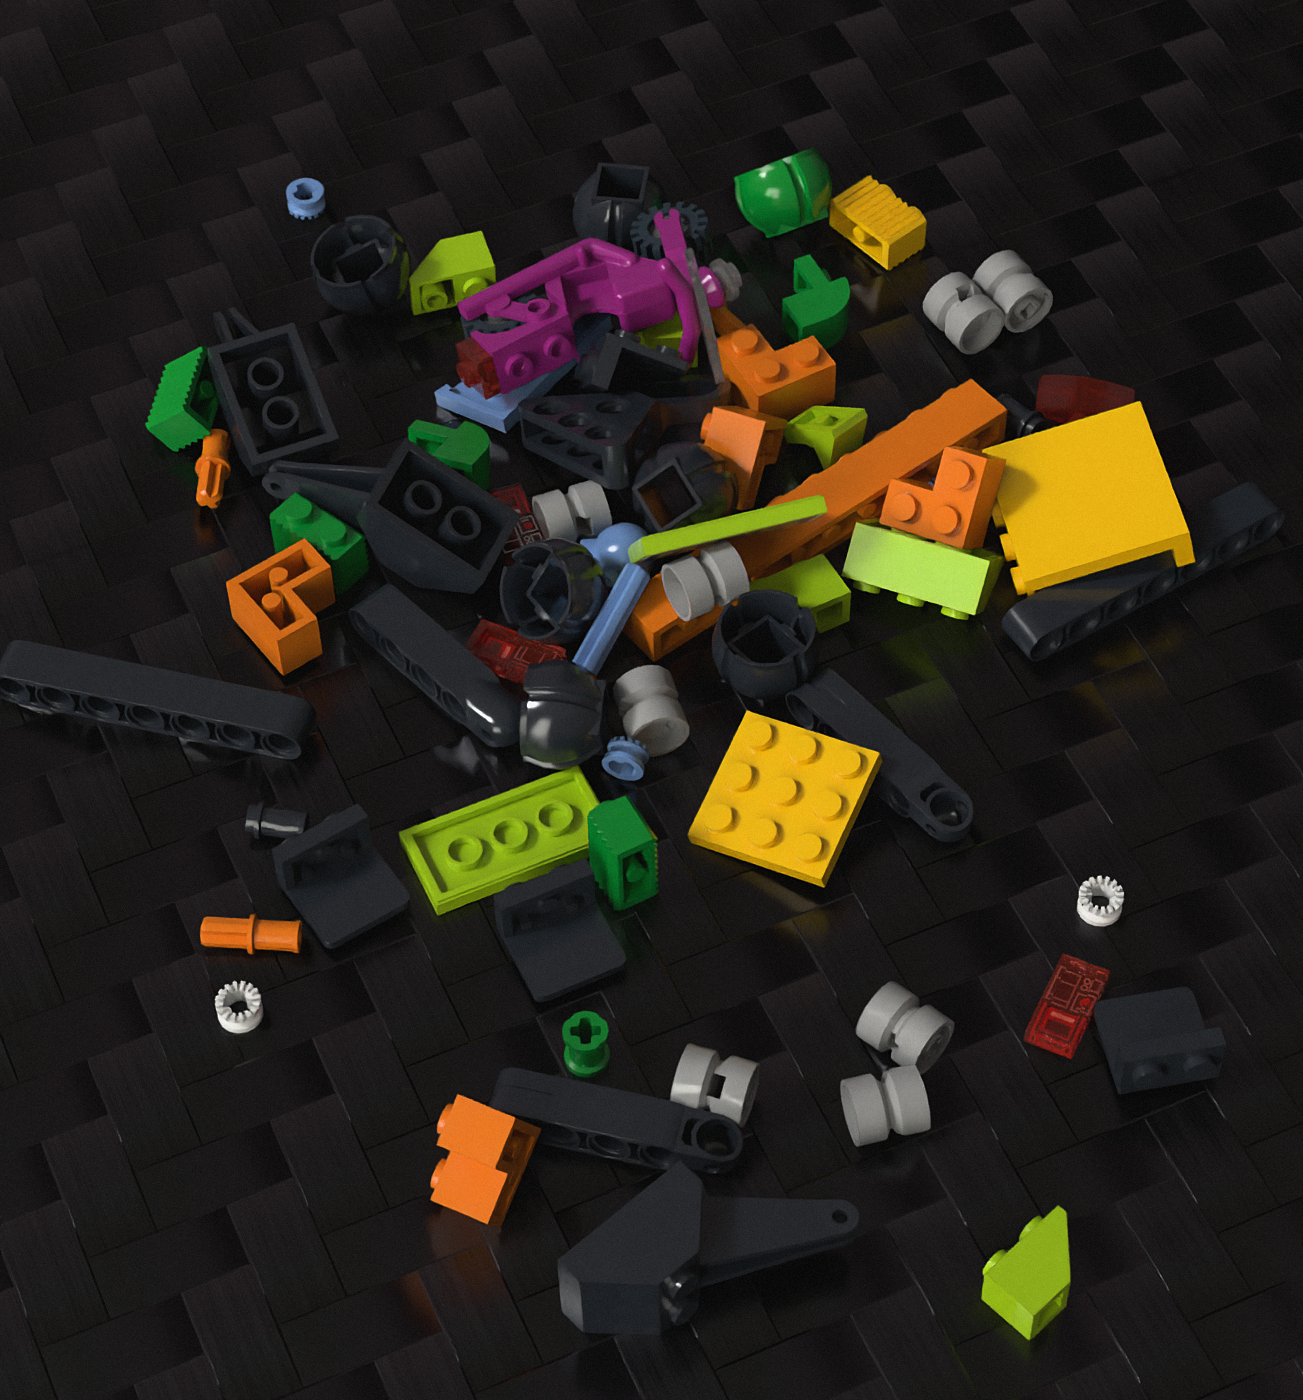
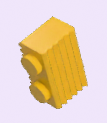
M871 175L830 200L829 225L889 271H891L893 266L897 267L900 262L903 263L906 258H910L912 254H916L918 250L922 251L925 246L926 219L921 211L913 206L908 207L907 203H903L901 198H896L889 186L885 184L879 185L877 180L872 179Z

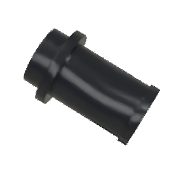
M1001 394L996 398L1007 409L1006 427L1017 434V439L1047 430L1048 422L1044 420V415L1041 411L1029 410L1014 400L1009 394Z
M260 801L258 805H249L245 831L246 833L254 834V838L260 840L263 835L288 838L309 829L310 813L309 811L301 812L268 807L266 801Z

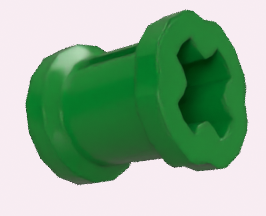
M582 1011L573 1014L569 1020L565 1021L562 1030L563 1040L566 1045L564 1051L565 1065L571 1073L579 1077L597 1076L607 1068L610 1060V1051L606 1044L609 1037L607 1022L595 1012Z

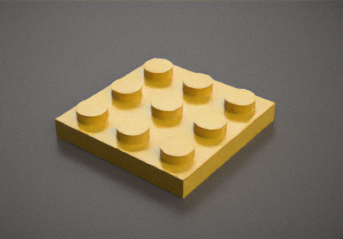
M746 711L687 834L692 844L825 888L882 764L881 755L879 752Z

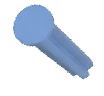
M633 563L625 565L572 662L583 665L597 676L650 580V574L644 568Z

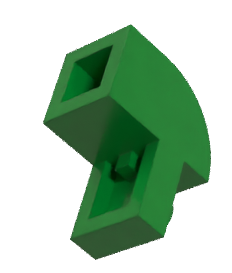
M810 254L794 259L793 290L796 294L783 299L782 330L792 344L814 336L824 349L830 348L843 338L848 329L850 286L846 277L831 281L827 270L824 268L820 269Z
M417 419L408 427V438L411 442L486 491L491 483L490 440L484 429L468 421H464L457 429Z

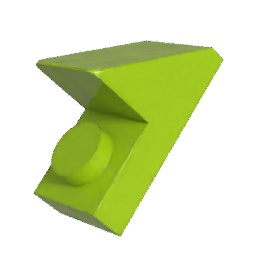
M813 405L786 424L784 436L787 443L805 444L808 447H814L825 470L837 463L846 453L854 452L862 447L868 415L864 408Z

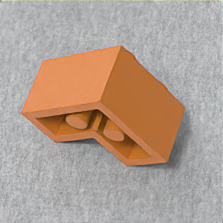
M752 323L714 339V375L724 377L730 381L732 400L737 406L790 420L813 405L822 406L835 400L836 363L814 336L774 351Z
M740 406L714 407L712 414L708 413L703 421L700 437L702 440H705L704 445L711 447L726 458L725 470L736 474L739 486L737 509H753L764 466L776 464L787 420Z
M945 446L934 486L913 479L891 478L879 523L957 548L982 549L1007 459L966 447Z
M305 538L226 582L232 618L283 676L323 654L318 620L314 614L336 602L331 566Z
M457 1094L454 1104L449 1103L445 1107L438 1122L437 1132L441 1135L437 1145L450 1150L448 1158L441 1159L435 1168L431 1179V1188L435 1190L430 1200L486 1224L501 1228L541 1128Z

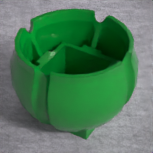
M816 147L733 177L735 181V198L741 213L756 229L764 232L766 238L784 234L829 216L827 207L832 193L831 174L827 163L819 155Z

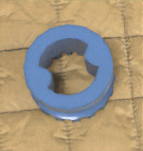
M302 178L295 180L287 187L288 210L295 218L301 216L302 220H305V217H308L309 220L312 219L313 215L315 218L318 217V213L322 214L323 209L325 210L324 188L319 181L312 178ZM302 195L303 198H306V195H308V198H311L308 200H300Z
M616 736L608 742V752L602 759L603 768L609 774L627 781L640 779L645 771L644 764L647 763L650 757L649 749L644 744L639 745L640 741L638 740L634 743L631 742V737H628L626 741L625 736H620V739Z

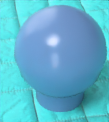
M622 522L607 527L599 534L598 538L581 539L580 544L584 545L592 553L593 557L601 563L604 571L616 570L621 574L625 565L630 563L627 551L629 546L640 538L649 536V534L636 524ZM656 560L636 565L641 566L650 574Z

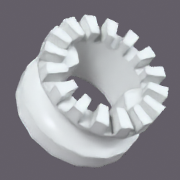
M1097 875L1096 879L1090 877L1089 881L1085 880L1079 889L1077 911L1080 917L1088 924L1101 927L1111 925L1117 921L1121 915L1124 901V892H1122L1121 885L1118 886L1116 880L1110 881V877L1107 876L1106 879H1102V876ZM1104 896L1110 901L1107 909L1104 906H1101V909H1098L1097 905L1093 907L1092 897Z
M237 981L232 982L233 985L229 986L227 984L224 986V990L220 989L218 991L219 995L215 998V1007L218 1012V1020L223 1028L234 1033H244L254 1029L261 1022L263 1006L257 988H253L251 983L246 985L244 981H241V984H237ZM238 1001H246L250 1011L246 1010L244 1015L239 1013V1016H236V1013H232L229 1006Z

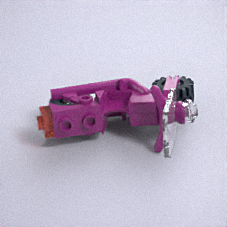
M670 202L663 203L664 209L660 210L656 206L649 208V215L642 212L637 216L638 221H633L631 224L630 236L634 252L601 239L587 238L458 302L461 323L466 338L456 344L460 363L456 365L458 375L467 388L473 387L486 400L499 393L504 395L549 371L559 369L563 364L573 359H576L578 362L580 361L574 338V324L583 315L591 313L594 316L600 312L618 315L621 329L632 333L672 319L677 312L676 300L683 326L678 349L683 354L681 360L690 363V366H692L700 334L702 333L715 384L725 383L709 307L720 308L724 305V300L733 301L739 297V287L742 286L741 276L732 263L726 264L720 258L712 261L709 268L706 266L701 267L700 261L706 263L710 259L709 254L713 253L708 218L703 209L698 210L697 205L690 204L686 208L685 202H677L676 207H671ZM545 284L548 300L537 299L535 294H530V290Z

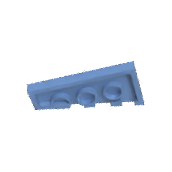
M600 312L598 315L593 316L589 313L577 319L574 324V338L579 358L582 353H588L595 340L607 334L613 328L610 314ZM573 359L563 364L559 369L549 371L504 395L488 380H482L473 367L464 373L466 380L451 388L446 384L435 391L436 401L443 408L507 433L520 420L519 401L526 398L543 397L578 361Z

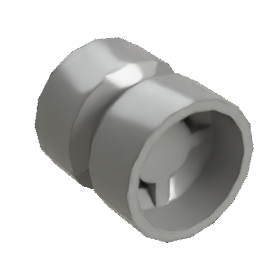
M1004 250L993 254L982 263L973 277V282L980 288L982 294L988 296L1002 310L1005 316L1004 326L1014 333L1023 332L1034 327L1047 315L1052 306L1053 295L1040 278L1033 275L1030 267L1018 253L1012 250Z
M962 272L950 273L942 277L932 286L923 302L925 315L939 330L945 332L947 338L962 353L967 355L978 353L988 347L997 338L1004 326L1005 316L1002 310L988 296L983 295L980 288Z
M591 480L571 485L568 493L565 495L558 489L532 498L534 518L542 538H567L577 542V538H598L603 530L612 526L611 513L601 485Z
M726 540L701 549L700 555L696 556V558L686 555L662 566V583L667 598L676 614L686 622L712 611L714 603L722 607L739 600V595L749 592V580L742 559L736 549Z
M655 665L634 668L623 674L613 687V697L619 715L623 719V728L627 740L628 737H631V742L634 743L638 740L640 741L639 745H646L652 757L667 754L677 749L689 736V724L683 706L677 700L679 695L673 677L666 668Z
M891 981L885 984L873 996L864 1009L857 1025L856 1034L881 1053L892 1050L891 1059L900 1066L914 1064L920 1075H923L933 1066L945 1050L954 1031V1022L931 1005L919 1007V998L896 981Z
M690 1043L686 1046L679 1061L670 1101L690 1108L723 1114L742 1129L748 1120L755 1100L761 1065L759 1062L734 1055L723 1061L720 1060L718 1051ZM721 1075L725 1076L726 1080L721 1098L719 1099L715 1098L714 1095Z
M914 1064L891 1068L889 1071L883 1072L880 1082L871 1073L841 1081L840 1090L843 1110L850 1135L857 1147L885 1141L888 1138L890 1129H893L897 1134L905 1136L930 1129L931 1118L928 1098L921 1075Z

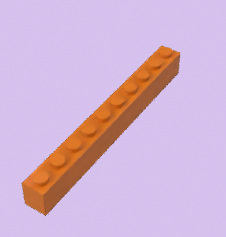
M970 379L957 388L947 390L938 400L925 408L915 410L906 420L890 430L878 433L872 441L856 451L846 453L837 463L821 473L809 476L803 484L784 496L775 497L766 507L821 494V496H824L828 512L805 524L731 541L730 544L736 549L742 559L748 579L754 581L758 578H766L789 568L798 561L808 560L822 553L825 554L852 537L856 522L875 517L880 519L891 478L913 479L923 483L931 482V478L937 477L945 446L966 447L982 452V449L999 444L1005 439L1007 409L974 380ZM698 549L689 555L696 558V556L700 555L701 549ZM660 571L659 574L648 581L621 631L653 662H656L717 623L719 615L725 606L721 607L714 603L712 611L687 622L682 620L676 614L667 598ZM738 600L730 604L736 607Z

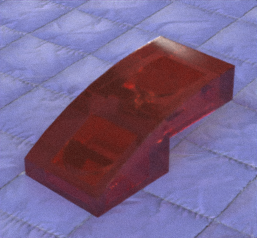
M1043 375L1038 384L1036 410L1041 411L1044 417L1067 424L1134 403L1135 390L1089 377Z

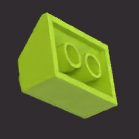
M876 517L856 522L841 575L853 579L854 588L879 594L881 588L898 593V601L918 607H923L925 601L942 606V614L962 620H968L969 614L977 615L984 611L1004 565L1005 555L983 548H957L880 524V519Z

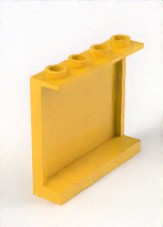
M1140 401L982 449L983 453L1007 459L992 510V517L996 529L1005 526L1007 532L999 535L1006 561L1009 562L1016 559L1018 565L1010 569L1018 596L1027 593L1029 597L1035 594V590L1167 550H1171L1177 567L1195 562L1187 524Z

